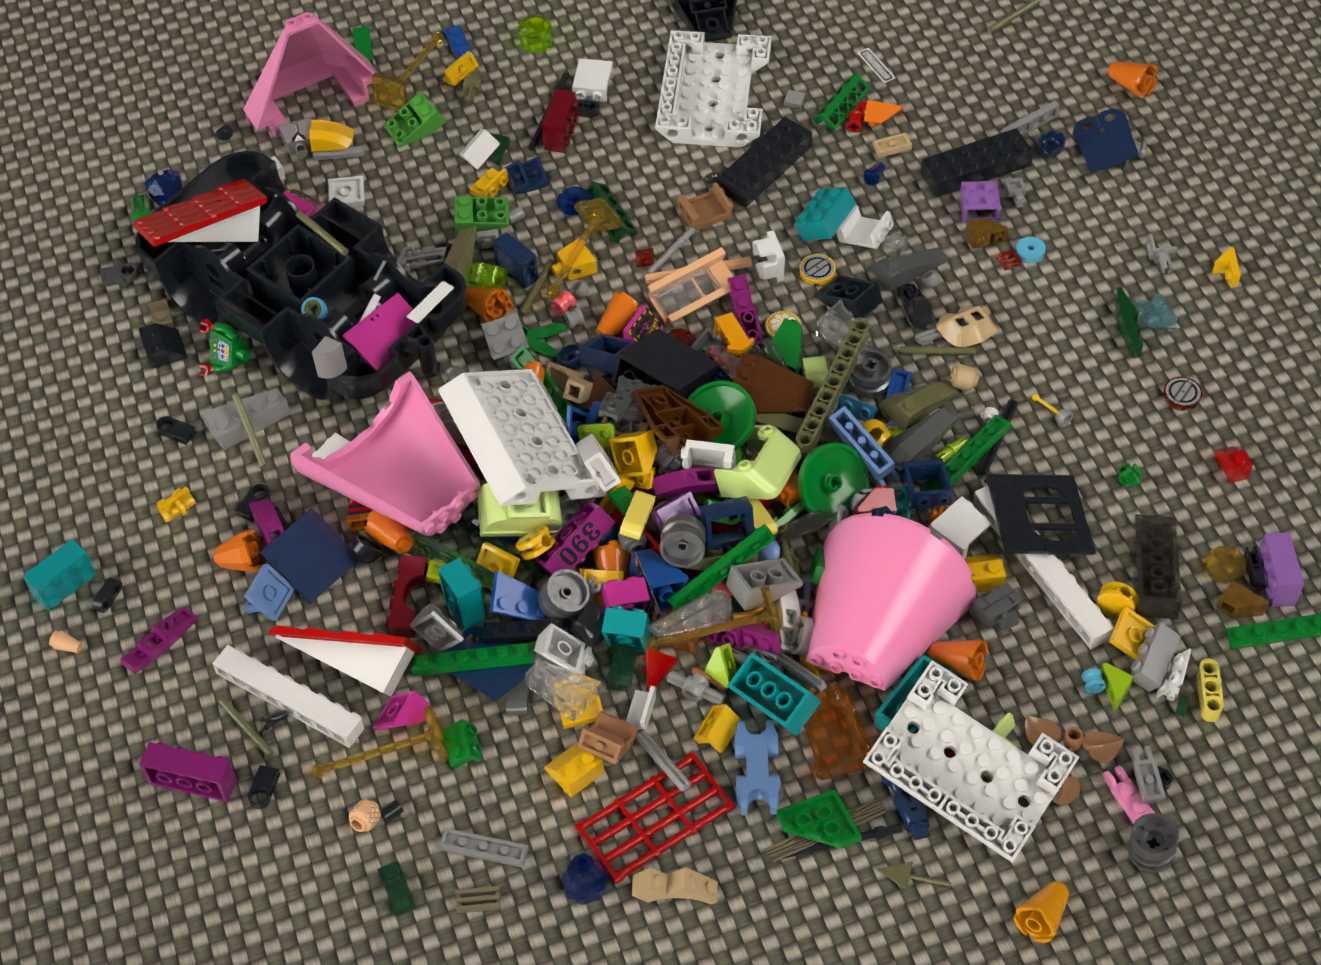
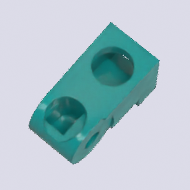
M906 486L888 487L894 488V493H901L895 494L896 512L894 514L910 519Z

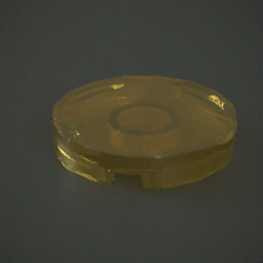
M1218 546L1211 549L1207 554L1204 566L1208 571L1207 574L1212 579L1227 584L1232 581H1239L1244 576L1247 564L1244 556L1235 548Z

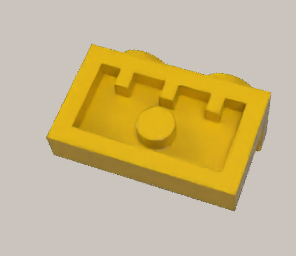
M490 168L469 189L470 194L475 197H494L508 182L507 169L503 168L499 172Z

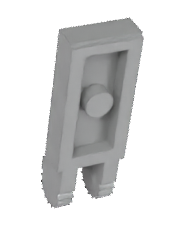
M1144 746L1143 748L1145 760H1140L1136 747L1131 748L1130 755L1143 804L1165 801V792L1150 746Z

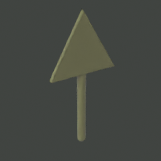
M913 862L877 869L906 890L909 879L945 886L952 885L948 881L910 874Z

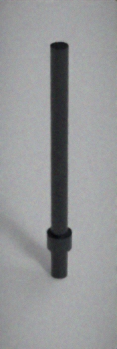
M562 74L554 90H565V84L569 78L568 74ZM550 102L528 146L530 150H535L542 135V123Z
M901 824L887 827L883 825L874 827V830L860 832L862 841L875 838L877 840L885 839L888 835L903 831ZM818 842L782 859L834 848V846Z

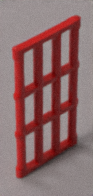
M693 751L686 754L675 765L679 770H682L691 763H694L699 772L688 778L691 787L705 778L712 787L679 808L673 801V798L683 791L676 786L666 792L660 784L669 778L662 771L656 776H651L648 781L621 798L614 799L613 803L584 821L581 820L574 824L577 832L588 844L615 884L623 881L627 875L652 859L659 858L660 854L688 836L695 835L696 831L724 813H729L736 808L732 800L718 785ZM653 787L661 794L660 797L633 814H630L624 806ZM718 794L724 801V804L691 824L685 814ZM668 803L674 812L647 829L642 830L636 821L663 804ZM619 809L625 819L593 839L585 832L587 828ZM677 819H680L686 828L655 847L649 837ZM631 825L637 832V835L603 856L597 846ZM644 842L650 851L619 871L615 872L610 866L609 862L639 843Z

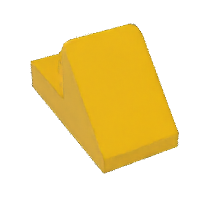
M1230 247L1215 261L1212 271L1213 274L1225 273V279L1229 281L1230 287H1237L1241 276L1234 247Z

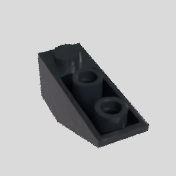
M906 283L901 287H896L908 320L913 327L932 324L931 303L915 284Z

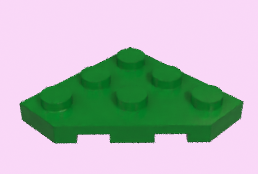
M835 789L778 809L777 814H775L783 831L841 849L862 841L859 830Z

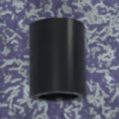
M397 800L392 801L380 810L381 817L386 823H389L404 812Z

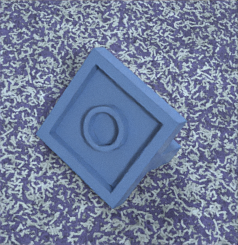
M263 564L244 595L248 601L243 609L248 613L261 611L268 619L276 621L295 588L269 564Z

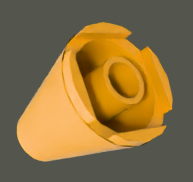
M1053 881L1016 909L1014 921L1024 935L1029 933L1034 937V941L1041 943L1050 942L1055 937L1070 895L1066 885Z

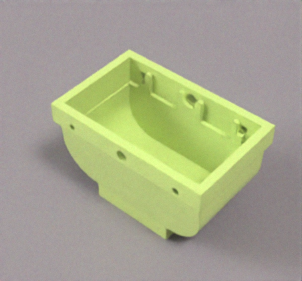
M488 483L479 486L477 505L480 537L524 536L542 526L549 528V535L560 531L562 518L559 490L541 492L536 503L500 506Z

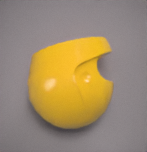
M877 419L866 420L861 424L881 448L892 436L886 425Z

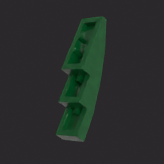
M1118 287L1115 296L1118 326L1128 350L1135 359L1141 357L1143 343L1139 339L1141 328L1137 324L1139 313L1123 289Z

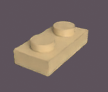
M902 133L873 141V147L880 158L911 150L912 143L907 134Z

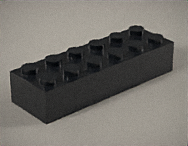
M784 117L719 176V187L724 189L725 195L744 207L749 206L812 147V132Z
M1015 128L923 158L920 174L937 198L960 190L961 182L988 181L1030 167L1033 150L1019 130Z

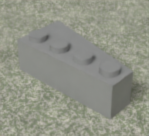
M278 388L242 399L255 433L291 414L287 400ZM234 402L201 412L205 426L224 451L248 438Z

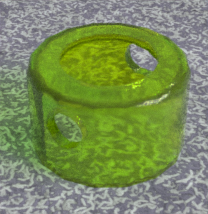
M530 16L519 23V42L524 50L538 53L545 51L551 46L553 40L552 27L548 19L542 16Z
M472 262L468 283L476 287L504 289L508 270L495 265Z

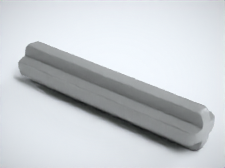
M363 146L348 147L347 150L313 152V159L317 161L363 157L365 150Z

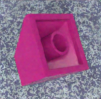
M416 691L392 694L372 729L375 731L422 723L427 719L432 705Z

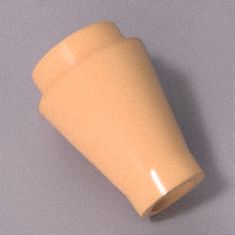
M55 630L51 635L49 645L55 650L78 654L81 650L82 642L62 630Z

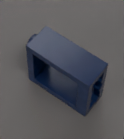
M507 232L497 237L493 241L496 266L526 289L537 281L539 277L536 254Z
M600 333L579 347L580 365L614 373L618 353L636 341Z
M942 458L903 462L902 479L906 486L912 509L951 505L953 489ZM938 479L941 489L916 492L912 481Z
M747 496L700 506L701 515H698V520L702 522L706 530L705 545L708 551L738 544L754 532L753 506ZM740 514L741 528L712 535V520Z

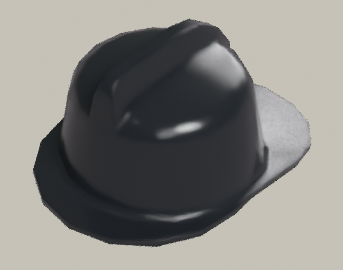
M352 532L355 539L349 549V553L360 562H375L383 554L391 557L395 556V553L388 548L370 541L358 532Z

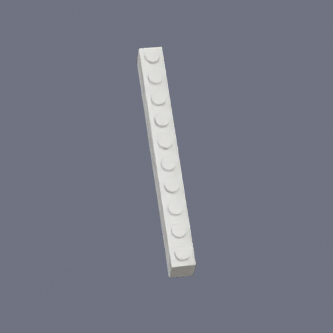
M987 485L974 492L973 504L981 514L988 518L989 522H991V527L1000 536ZM1014 554L1090 650L1110 640L1114 630L1112 622L1104 617L1099 606L1090 600L1086 590L1081 589L1075 577L1068 573L1060 559H1057L1055 555Z

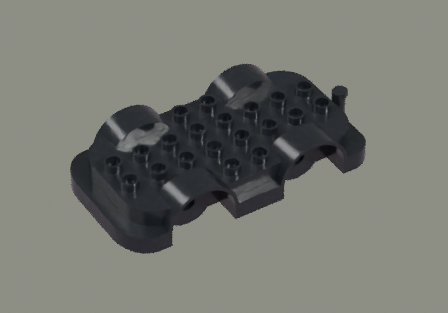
M255 151L232 153L213 162L153 213L162 211L163 207L191 200L193 196L216 190L218 186L245 179L267 196V202L260 205L258 242H166L153 247L137 232L136 247L143 266L157 276L166 293L185 314L199 324L203 319H209L212 324H215V322L224 324L229 322L263 344L272 362L293 385L307 395L320 400L330 398L335 392L349 399L369 398L389 387L418 359L420 360L424 376L427 378L436 377L439 375L441 367L436 358L434 344L443 336L447 328L463 314L468 305L465 279L457 270L443 263L423 283L417 281L400 266L391 254L385 242L382 225L334 197L310 219L348 249V254L342 255L296 216L299 210L283 194L286 189L279 177L276 162L266 155ZM442 281L454 287L419 323H415L388 348L390 361L376 372L369 365H359L356 350L345 340L343 334L359 323L374 293L381 297L378 302L380 304H384L399 293L414 310ZM310 297H317L323 300L328 309L327 316L319 319L311 314H302L303 302ZM315 309V312L320 313V309ZM325 336L342 343L347 369L334 378L318 377L312 351Z

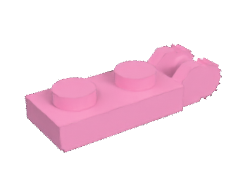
M1120 765L1114 768L1115 774L1121 781L1119 784L1116 783L1115 778L1109 771L1103 773V778L1110 787L1111 793L1133 824L1142 815L1155 813L1148 803L1143 804L1139 790L1132 780L1128 779L1127 773Z

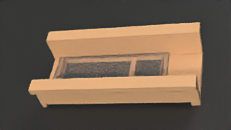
M722 247L648 285L649 293L647 298L666 327L730 293L727 279L734 276L723 261L726 253Z

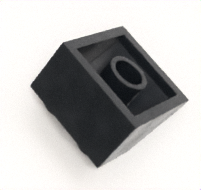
M158 323L138 328L151 369L188 358L178 329Z

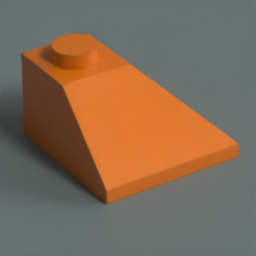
M867 100L864 121H868L870 126L878 127V123H885L902 112L905 106Z

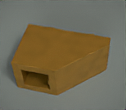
M983 217L967 221L965 234L972 249L1007 242L1009 229L1007 226Z
M1232 581L1221 595L1217 608L1234 619L1263 616L1269 601L1263 596L1250 591L1244 585Z

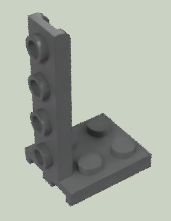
M620 375L616 393L599 410V416H609L615 421H619L622 416H630L632 420H636L638 423H648L632 393L633 390L657 385L645 384L641 380H631L625 378L624 375Z

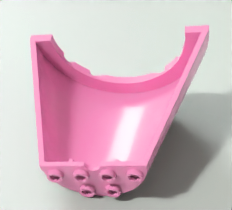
M410 371L395 381L389 397L390 406L383 407L373 420V425L364 430L346 446L324 459L312 457V447L307 443L291 452V464L300 474L425 536L443 533L452 522L456 523L462 517L461 513L479 495V480Z
M863 513L842 520L829 532L823 545L825 569L817 585L813 612L814 628L806 662L838 674L840 672H847L851 679L885 691L931 647L933 642H936L974 605L976 585L972 583L970 578L972 575L970 568L959 552L943 537L940 541L930 534L931 529L910 519L885 513L883 517L872 516V513Z

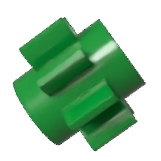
M1126 463L1118 470L1119 476L1117 478L1123 487L1129 485L1132 488L1141 482L1142 477L1140 475L1143 473L1136 463L1132 466Z

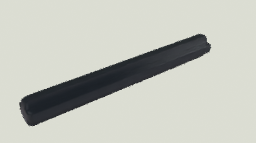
M1009 399L1001 417L1011 422L1018 402ZM1004 435L983 455L977 468L979 475L985 476V474H988Z

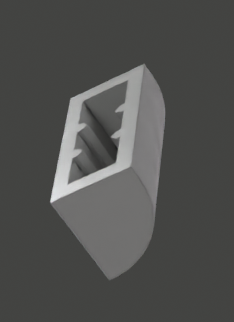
M325 336L312 351L318 377L334 378L347 369L342 343Z

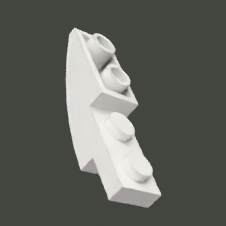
M796 590L771 603V616H775V632L779 634L781 652L792 654L790 652V642L797 618L801 616Z

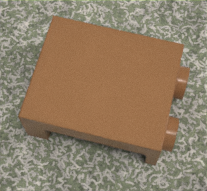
M713 183L712 191L689 200L684 194L678 196V209L689 226L693 227L695 231L732 218L733 203L726 197L724 189L720 188L717 183Z
M600 711L595 724L592 727L585 726L582 729L577 747L616 764L633 746L638 727Z

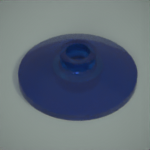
M581 187L567 188L557 197L558 209L570 216L583 214L592 205L590 192Z

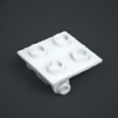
M1190 648L1172 658L1163 682L1158 687L1157 698L1165 695L1168 700L1174 701L1178 697L1191 653Z

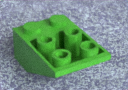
M420 91L383 126L401 148L436 132L447 120L433 102Z
M455 196L454 237H457L459 230L472 226L477 227L476 232L509 227L508 198Z

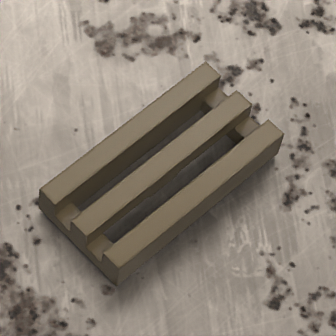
M500 886L455 890L457 914L501 910ZM496 900V903L461 906L462 903H482L484 901Z

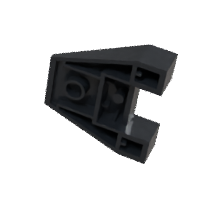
M671 0L672 8L690 32H704L705 42L732 38L737 0Z

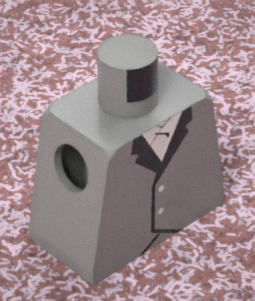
M311 118L278 125L281 138L290 155L297 154L298 157L303 158L307 156L308 151H312L309 135Z

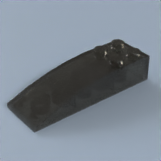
M1135 514L1134 590L1138 595L1135 613L1141 617L1178 620L1182 600L1176 518L1140 514Z

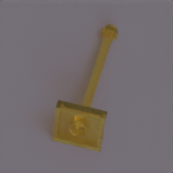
M436 32L432 34V40L398 79L375 73L372 76L375 104L399 111L408 103L405 81L437 44L440 45L443 42L444 36L442 33Z
M603 198L580 201L575 204L574 208L588 226L553 285L547 287L546 294L548 297L555 299L559 296L561 284L593 231L599 232L621 227L623 222Z
M769 586L761 588L765 610L761 611L762 614L660 638H655V635H652L651 638H648L650 648L658 650V646L760 622L768 623L770 631L778 632L780 644H782L778 617Z
M432 705L423 707L428 725L426 733L323 765L317 762L312 766L314 777L323 778V773L426 741L432 742L441 763L449 761L442 726Z

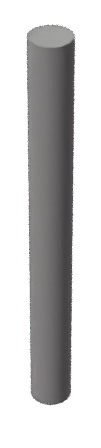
M690 227L646 271V274L656 272L695 233V229Z

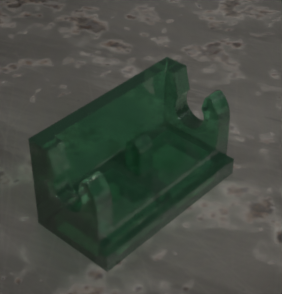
M615 643L611 654L606 689L627 691V686L632 685L637 653L636 647Z

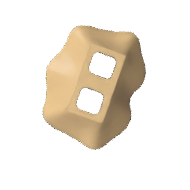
M963 306L956 314H943L936 324V328L941 335L955 347H967L982 343L998 330L992 322L989 309L986 306ZM979 312L983 319L975 320L971 313ZM964 318L968 325L961 327L956 320Z

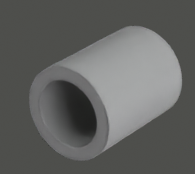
M520 206L509 211V224L525 218V213Z

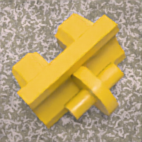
M184 487L183 489L178 488L173 491L172 496L168 499L158 501L157 508L164 521L169 522L179 514L182 516L186 515V510L196 504L189 488Z

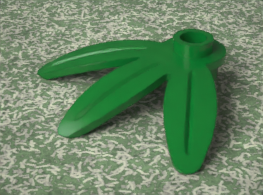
M548 324L531 330L526 326H522L529 348L543 356L557 358L558 352L552 346L539 339L561 333L566 329L565 324Z

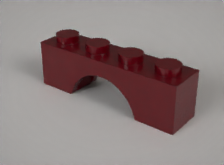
M402 555L401 562L397 564L398 579L394 580L393 584L395 594L394 598L390 599V616L386 618V628L389 629L391 636L415 638L416 631L409 625L416 618L417 614L415 610L406 605V599L414 588L426 584L425 579L429 568L427 557Z

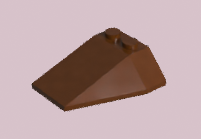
M744 351L741 354L734 382L744 388L751 396L755 404L756 414L807 413L814 382L761 355Z
M664 385L633 390L632 394L652 431L673 456L681 454V449L686 446L687 440L712 442L725 429L711 414Z

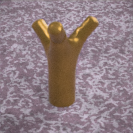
M761 606L746 612L732 613V621L747 620L758 622L754 616L764 610V607Z

